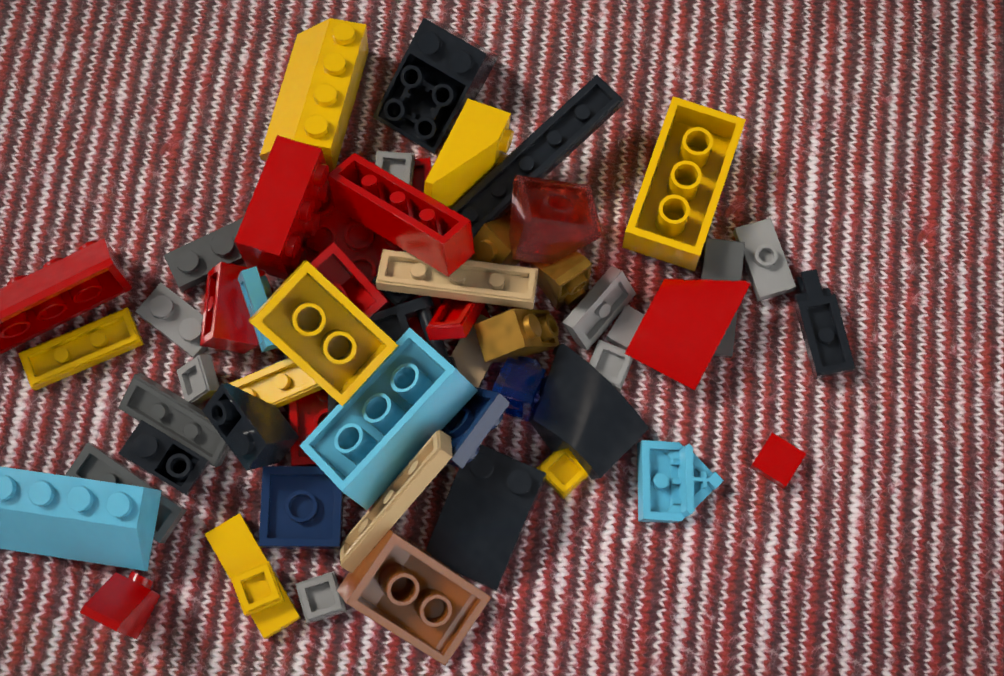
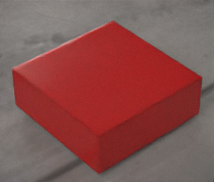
M772 432L750 468L785 489L806 456V453Z

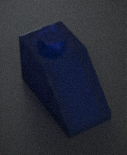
M519 356L518 359L507 358L492 391L500 393L510 402L503 412L504 414L529 422L546 374V369L541 368L538 361L524 356Z

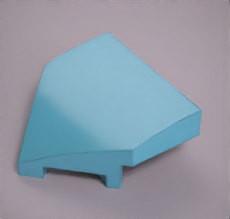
M641 440L637 443L638 522L678 523L691 515L695 508L724 480L716 472L712 473L693 453L694 448L690 444L683 446L680 442Z

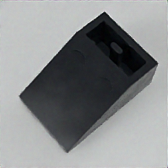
M423 18L373 118L436 154L449 136L467 99L474 100L499 56L442 23Z

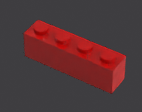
M353 153L327 175L336 209L449 277L475 254L471 220L358 154Z

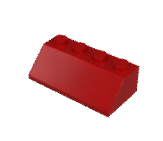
M105 238L100 241H89L80 246L77 252L65 258L52 259L46 262L42 269L30 275L17 276L11 279L7 286L0 289V354L133 289L114 250Z

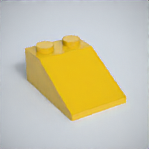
M467 99L425 180L424 193L451 208L508 156L505 153L508 152L514 135V131L509 130L511 113Z

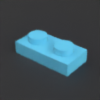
M257 266L242 270L238 276L250 318L272 295L266 275L260 276ZM253 325L262 352L278 348Z

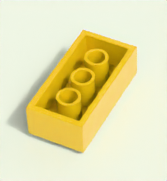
M674 96L672 97L625 231L622 248L695 271L746 119Z

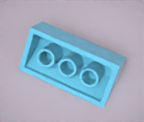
M411 328L397 340L396 344L398 346L348 401L343 406L338 404L300 445L303 451L344 494L366 510L386 491L431 436L439 429L442 430L478 391L453 365Z
M0 466V549L148 571L162 490Z

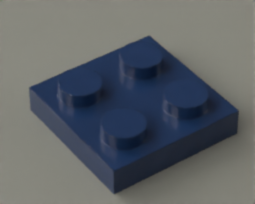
M475 387L478 390L475 395L441 430L451 437L453 457L447 464L463 469L467 463L476 457L480 449L479 445L487 434L500 424L503 419V412L510 402L498 392Z
M264 466L262 472L259 547L268 549H340L342 543L344 493L318 466Z

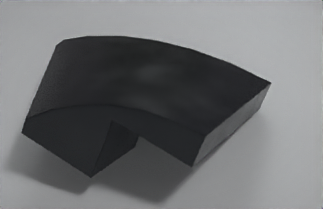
M562 343L553 350L552 354L555 355L549 375L543 379L540 387V398L534 405L529 422L552 452L569 448L592 480L598 479L642 437L649 427L622 394L601 373L575 351Z

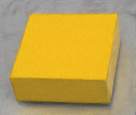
M569 448L554 451L536 468L546 473L547 483L562 499L589 476Z
M269 561L230 577L243 614L246 617L285 601L272 564Z

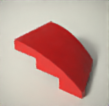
M665 278L624 354L695 390L751 282L747 280H684Z

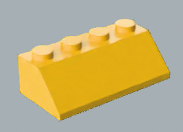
M329 18L297 34L260 153L261 160L267 161L277 135L321 148L326 164L329 165V172L336 168L369 52L366 24Z

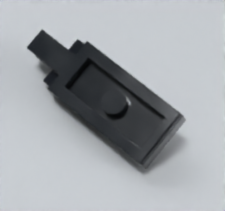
M817 269L801 272L800 277L797 278L800 294L794 296L795 309L814 379L852 372L855 369V364L836 295L831 294L829 288H821Z

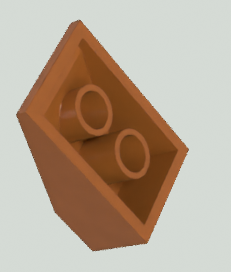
M393 528L385 534L354 572L347 574L337 589L346 604L446 666L491 599L490 595Z

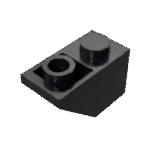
M229 383L221 384L202 410L246 471L280 463L299 438L298 434L276 406Z
M143 420L139 422L119 452L123 458L134 466L188 496L210 462Z

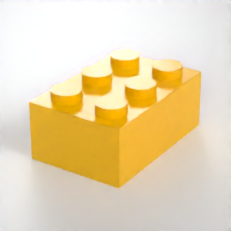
M303 261L249 319L252 325L341 406L348 401L398 346L308 261Z

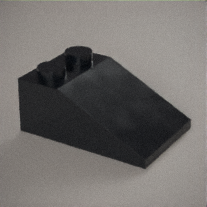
M480 444L476 457L467 463L463 469L459 468L426 551L461 576L497 591L543 489L546 473Z

